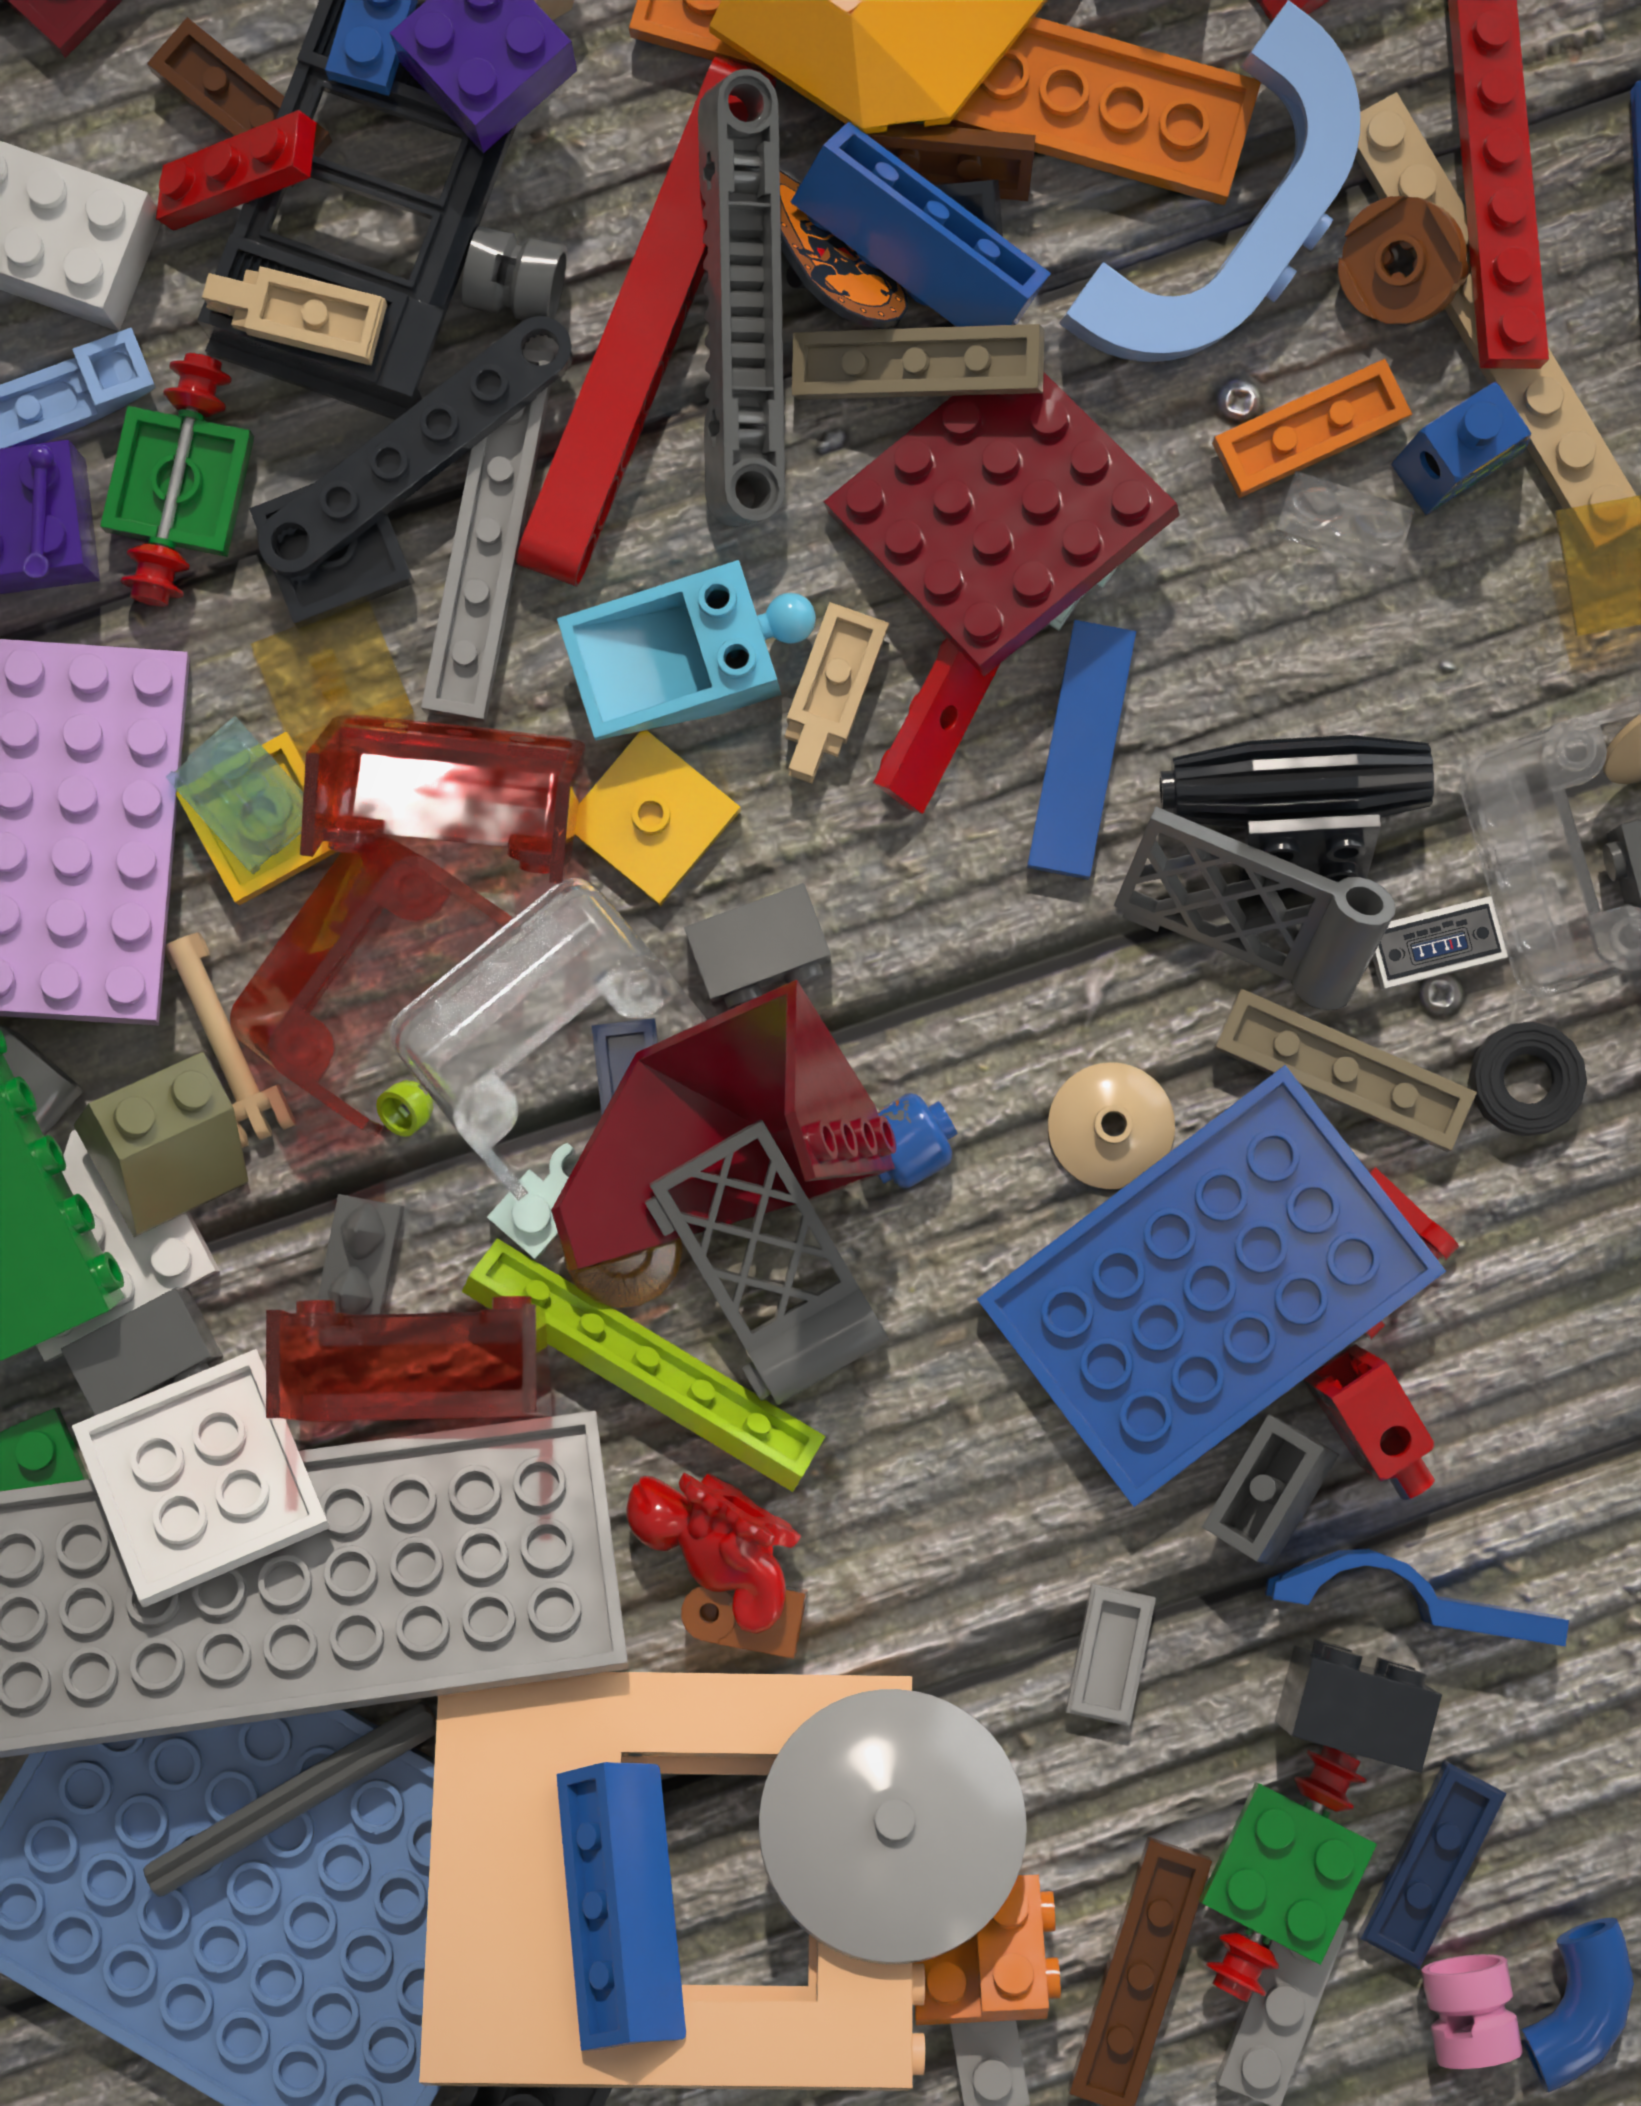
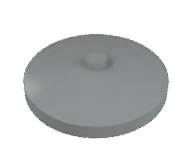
M879 1689L861 1692L833 1702L816 1712L790 1736L778 1753L766 1779L760 1803L759 1843L761 1856L768 1879L782 1906L793 1920L818 1942L845 1956L869 1963L887 1965L921 1962L943 1955L970 1940L996 1915L1008 1898L1019 1874L1026 1844L1027 1826L1024 1798L1018 1777L1002 1747L985 1727L964 1710L945 1700L917 1691Z

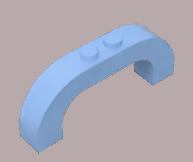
M1289 0L1240 66L1274 92L1284 103L1291 116L1296 140L1294 157L1287 174L1213 279L1205 287L1195 292L1173 297L1155 295L1140 289L1103 262L1059 322L1061 326L1090 346L1122 359L1143 362L1170 361L1203 351L1216 344L1252 314L1265 296L1275 302L1297 272L1288 264L1298 249L1303 245L1311 251L1331 225L1333 219L1325 211L1345 183L1357 152L1360 136L1359 98L1350 67L1337 44L1321 25Z

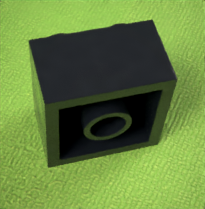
M1314 1639L1312 1650L1294 1646L1274 1720L1293 1737L1422 1773L1442 1694L1425 1685L1427 1674L1416 1671L1412 1666L1377 1657L1375 1668L1361 1665L1363 1656L1352 1653L1353 1650L1322 1640Z

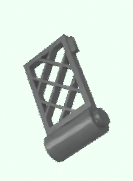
M1156 806L1113 905L1125 911L1123 918L1156 932H1158L1160 926L1291 980L1294 991L1305 1003L1323 1010H1338L1347 1005L1395 915V903L1392 896L1384 887L1372 880L1361 877H1348L1335 882ZM1158 833L1185 843L1190 855L1168 860L1156 841ZM1148 858L1151 864L1145 865ZM1231 862L1243 867L1248 873L1250 880L1227 885L1216 865ZM1200 869L1211 889L1188 894L1176 874ZM1161 879L1171 898L1158 901L1134 891L1136 884ZM1290 887L1310 895L1314 899L1310 905L1287 910L1276 890ZM1260 894L1270 914L1247 919L1236 900ZM1220 904L1230 923L1215 925L1203 920L1197 908ZM1297 924H1301L1299 930L1296 927ZM1280 929L1290 947L1287 954L1261 944L1256 934Z
M762 1119L649 1183L655 1196L645 1201L646 1206L664 1236L676 1230L752 1360L742 1369L761 1401L772 1395L776 1403L780 1405L889 1341L878 1318ZM758 1138L770 1159L763 1186L727 1177L733 1153ZM723 1159L719 1174L703 1171L705 1168ZM776 1171L788 1192L772 1188ZM690 1177L716 1183L707 1218L681 1212L668 1190ZM725 1185L761 1194L751 1230L715 1221ZM769 1197L792 1202L797 1205L802 1217L795 1241L760 1232ZM688 1223L705 1227L700 1244ZM808 1226L820 1247L804 1244ZM713 1229L749 1238L739 1273L713 1267L706 1254ZM757 1241L792 1249L783 1285L748 1276ZM801 1252L828 1259L839 1278L838 1281L817 1293L792 1287ZM720 1278L737 1282L732 1299ZM745 1285L780 1293L774 1318L750 1331L738 1311ZM789 1296L803 1299L802 1302L786 1310Z

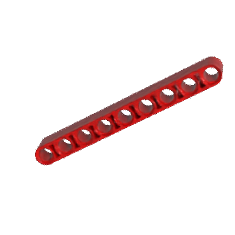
M716 55L711 62L525 528L517 553V565L576 587L583 579L705 272L703 262L708 254V246L703 244L707 220L702 218V211L706 203L702 198L699 181L698 110L700 100L707 90L736 70L750 69L760 72L770 80L775 89L777 78L772 74L720 55ZM729 95L728 105L731 113L738 120L747 122L748 113L743 101L736 96Z

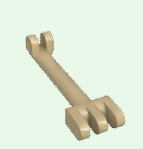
M193 933L165 945V954L173 971L178 970L236 1100V1103L232 1104L235 1112L242 1148L249 1146L246 1131L240 1122L249 1118L259 1140L272 1136V1130L263 1112L270 1108L273 1109L275 1118L283 1130L295 1126V1119L280 1085L277 1084L261 1092L258 1089L201 959L210 955L201 933Z

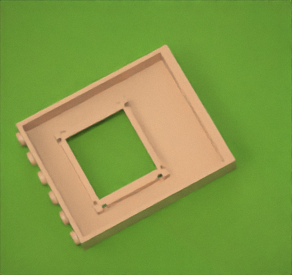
M602 1672L438 1696L419 2083L424 2086L909 2091L912 2088V2075H924L925 2036L924 2033H912V2005H924L925 2000L924 1964L886 1965L857 1960L830 1949L811 1935H809L808 1986L682 1985L686 2037L684 2039L642 2042L603 2050L581 2051L556 1774L602 1762L657 1764L661 1774L768 1776L771 1766L784 1744L816 1712L833 1702L861 1692L879 1689L912 1691V1676ZM637 1753L641 1754V1756H629V1754Z

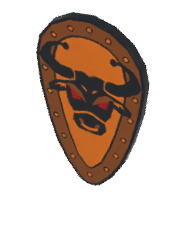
M780 170L781 250L790 263L786 273L788 284L793 288H807L823 305L839 316L861 326L877 329L897 326L908 310L907 294L903 287L880 269L873 268L864 263L855 250L831 232L815 226L803 211L790 202L801 183Z

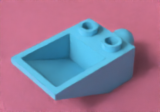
M736 560L557 618L594 739L601 740L720 715L782 695L765 640L774 637L778 641L788 644L803 641L814 629L816 614L814 607L804 596L797 593H784L771 601L766 613L756 615L740 562ZM730 595L728 604L723 608L713 609L706 604L707 602ZM741 650L748 653L749 660L740 669H732L725 663L728 654L733 658H737L741 655Z

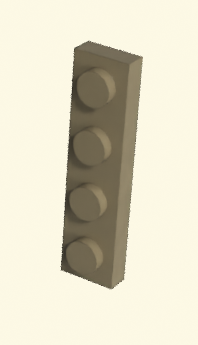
M1040 324L793 332L792 396L798 400L1043 393L1045 330Z
M1242 988L1235 997L1213 1048L1271 1075L1286 1065L1305 1090L1446 1152L1452 1151L1477 1093Z

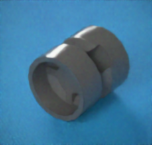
M478 226L471 240L462 281L463 306L493 314H499L505 307H510L515 319L526 320L535 316L555 319L566 276L567 246L537 238H530L524 245H520L515 233ZM508 264L515 265L511 287L504 285Z

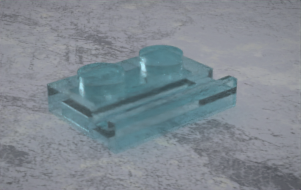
M236 716L187 757L188 761L175 772L171 771L165 776L253 875L261 869L260 866L272 855L278 854L323 814Z

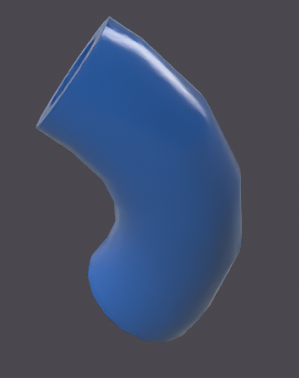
M1617 1918L1593 1920L1576 1926L1557 1938L1556 1942L1563 1957L1567 1973L1564 1996L1554 2012L1539 2022L1520 2029L1522 2042L1541 2085L1548 2093L1568 2085L1601 2063L1626 2026L1634 1981L1625 1937Z

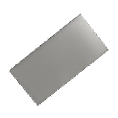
M1091 1583L1065 1707L1066 1713L1130 1726L1156 1601L1154 1596Z

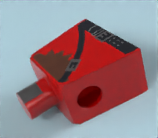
M1355 1344L1303 1379L1361 1468L1380 1482L1389 1479L1402 1500L1412 1499L1433 1485L1435 1479L1421 1457L1432 1451L1435 1443L1387 1362Z

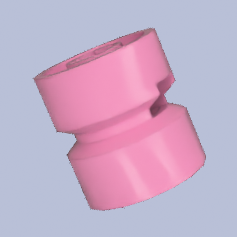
M1485 1954L1466 1955L1435 1961L1421 1969L1427 2006L1430 2010L1439 2013V2018L1431 2025L1436 2060L1439 2066L1449 2069L1484 2068L1511 2062L1522 2055L1523 2050L1517 2016L1505 2009V2004L1513 1997L1506 1958Z

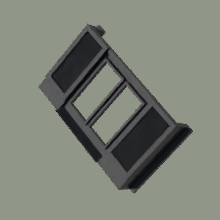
M319 0L297 57L298 63L276 119L300 110L313 120L322 94L325 91L462 139L439 199L313 155L310 178L431 219L410 278L407 280L270 232L287 189L285 187L243 204L233 233H230L215 275L243 281L246 270L259 272L261 266L385 298L387 308L372 365L247 335L246 332L233 328L231 325L233 316L208 309L205 301L197 321L209 338L205 349L207 355L396 420L422 400L418 390L419 384L465 265L474 232L480 225L517 124L483 153L400 62L389 96L329 80L325 68L346 0ZM417 4L415 10L421 5Z

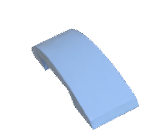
M132 328L73 348L75 358L1 384L0 449L47 442L95 422L155 389V384Z

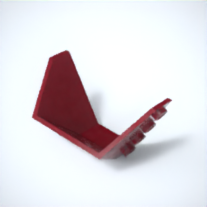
M797 979L636 1052L551 1209L569 1272L681 1239L676 1230L664 1236L646 1206L645 1201L655 1196L649 1183L759 1119L763 1120L809 1201L895 1169L891 1154L896 1152V1140L889 1121L885 1116L878 1115L875 1104ZM758 1138L733 1153L727 1177L763 1186L770 1159ZM723 1159L705 1168L703 1171L719 1174ZM776 1171L772 1188L788 1192ZM690 1177L668 1191L681 1212L707 1218L716 1183ZM725 1185L715 1221L733 1224L755 1217L761 1194ZM769 1197L765 1214L796 1204ZM688 1223L694 1235L704 1232L705 1227Z

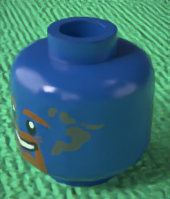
M908 1093L877 1110L879 1116L883 1115L889 1121L896 1140V1152L891 1154L895 1169L878 1175L883 1184L893 1180L899 1187L909 1188L951 1163L952 1149L948 1139L958 1133L939 1101L928 1107L920 1096Z

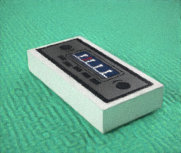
M1489 896L1391 921L1372 958L1382 991L1504 960L1508 955L1493 900Z

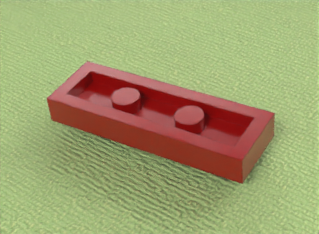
M297 110L163 165L162 175L159 180L160 191L156 220L175 231L310 178L316 122L300 110Z

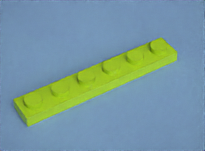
M498 1238L470 1273L461 1291L791 1492L795 1490L826 1437L765 1399L761 1401L755 1393Z

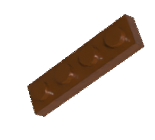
M1147 1837L1068 2085L1069 2094L1103 2106H1135L1196 1915L1199 1899L1212 1864L1210 1857Z

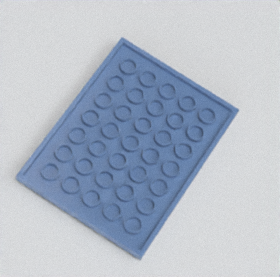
M342 1709L29 1754L0 1803V1973L224 2106H430L441 2086H424L419 2083L435 1759L414 1747L167 1895L158 1897L146 1881L143 1869L147 1864L379 1726L350 1709Z

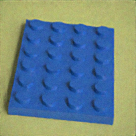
M1284 1065L977 1298V1300L1123 1494L1135 1507L1444 1274L1446 1270L1291 1071Z

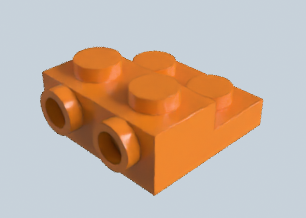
M1039 1874L1018 1875L1008 1898L999 1911L970 1940L943 1955L915 1962L924 1964L925 2000L924 2005H915L916 2025L1047 2019L1049 2011L1048 1999L1061 1998L1058 1957L1045 1958L1043 1932H1055L1054 1895L1053 1891L1040 1892Z

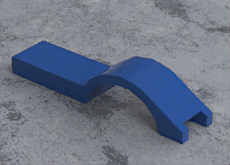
M1370 1549L1338 1550L1267 1578L1265 1595L1272 1596L1273 1600L1309 1605L1318 1588L1340 1571L1364 1565L1384 1568L1403 1580L1416 1598L1421 1620L1431 1625L1566 1647L1569 1620L1552 1614L1436 1596L1432 1585L1409 1564Z

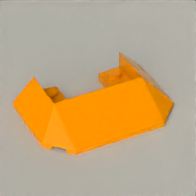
M721 0L709 25V33L843 123L851 122L865 134L887 132L888 125L916 121H923L924 127L949 124L1048 0Z

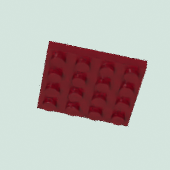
M1044 372L1043 393L959 395L950 397L823 501L831 517L983 676L992 671L1180 516L1177 503Z

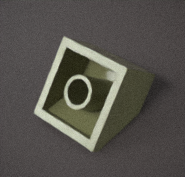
M204 1052L88 1103L73 1125L134 1238L244 1186L249 1181L234 1108Z

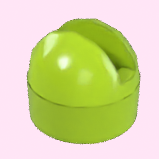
M404 1080L396 1083L384 1091L377 1099L376 1108L380 1120L396 1135L402 1137L413 1135L428 1122L434 1109L433 1098L430 1093L426 1095L420 1089L421 1084L418 1082ZM403 1105L408 1108L410 1114L402 1107Z

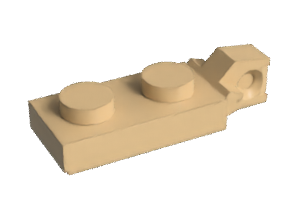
M261 266L259 272L246 270L243 281L208 273L202 299L207 303L206 307L208 309L233 316L231 324L233 328L244 331L247 335L367 365H372L387 308L386 300L381 296Z
M831 602L829 603L787 716L788 727L785 739L798 743L788 768L790 770L789 776L813 784L824 752L836 757L839 756L843 743L846 744L884 643L889 629L888 622Z

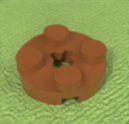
M1405 196L1386 197L1364 208L1352 220L1344 237H1347V240L1343 246L1342 258H1339L1338 261L1339 280L1351 304L1362 314L1392 325H1413L1436 316L1454 299L1458 289L1465 283L1469 270L1466 261L1467 248L1465 239L1455 219L1444 208L1428 200ZM1398 244L1405 250L1415 249L1417 253V259L1413 262L1414 271L1407 277L1402 272L1391 274L1388 270V265L1395 260L1392 249Z

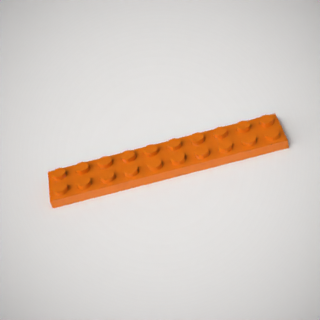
M637 0L629 25L631 38L712 61L716 55H720L769 73L709 33V25L721 0ZM1034 17L949 124H942V126L1036 135L1034 152L1225 206L1261 82L1255 78Z

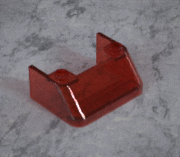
M369 715L336 716L332 718L306 752L300 855L313 857L323 841H328V848L334 851L346 853L363 852L366 850L367 843L378 841L382 834L505 847L507 848V855L519 861V868L521 870L540 874L550 873L549 882L562 884L572 856L583 775L585 744L572 738Z
M380 832L359 834L351 839L235 1001L230 1014L232 1031L244 1046L282 1075L361 1130L377 1136L384 1127L382 1124L320 1082L334 1060L336 1046L329 1028L310 1014L384 908L405 921L421 922L435 916L443 908L450 896H452L514 940L522 929L511 915L431 860L395 839Z
M492 1297V1309L465 1313L351 1315L336 1313V1301L332 1300L296 1301V1313H289L283 1310H266V1418L292 1422L552 1417L545 1310L536 1304H532V1297Z

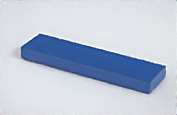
M1074 619L1027 868L1087 880L1090 878L1136 631Z

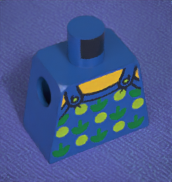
M1494 382L1422 428L1391 465L1424 514L1428 515L1525 452L1531 432L1501 387ZM1429 454L1438 463L1440 476L1435 474L1426 461V456Z

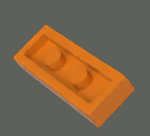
M1382 359L1215 436L1212 445L1240 499L1409 421L1412 412L1386 359Z

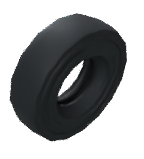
M1534 1021L1510 1024L1488 1036L1476 1051L1469 1073L1471 1090L1477 1092L1474 1102L1483 1117L1501 1131L1522 1137L1546 1134L1567 1123L1581 1106L1587 1085L1585 1062L1574 1042L1555 1027ZM1529 1054L1536 1056L1544 1061L1551 1071L1552 1083L1550 1091L1544 1099L1537 1103L1526 1104L1519 1102L1509 1094L1505 1087L1504 1073L1506 1067L1513 1058L1519 1055Z

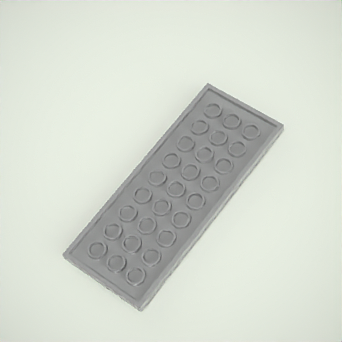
M596 1411L299 1451L330 1528L144 1608L137 1598L92 1479L0 1491V1758L629 1669Z

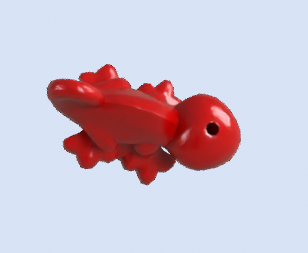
M683 1473L679 1480V1488L685 1495L653 1476L640 1477L639 1481L634 1483L629 1493L626 1507L628 1525L637 1539L644 1545L657 1551H669L680 1545L687 1568L697 1583L713 1592L735 1590L732 1611L735 1621L742 1631L758 1634L770 1629L782 1614L786 1596L785 1577L780 1563L773 1556V1546L780 1545L792 1548L798 1543L801 1535L792 1529L791 1524L772 1515L754 1504L753 1500L743 1495L738 1487L723 1482L711 1474H707L700 1482L692 1476Z

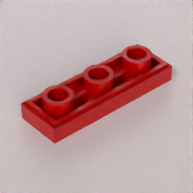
M946 638L939 647L937 659L920 692L912 699L909 713L891 748L883 755L880 769L873 784L905 808L923 814L1000 664L983 676Z

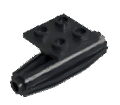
M1350 734L1247 740L1172 757L1171 770L1160 771L1159 774L1161 808L1173 809V814L1197 824L1247 829L1245 844L1335 882L1348 877L1367 879L1381 827L1380 818L1431 807L1433 803L1434 772L1431 747L1429 743ZM1243 867L1240 868V882L1250 880L1248 873ZM1288 888L1276 890V892H1277V891L1286 890V889H1288Z

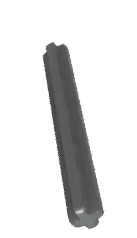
M419 1702L151 1861L143 1869L147 1883L158 1897L167 1895L436 1734V1716L425 1702Z

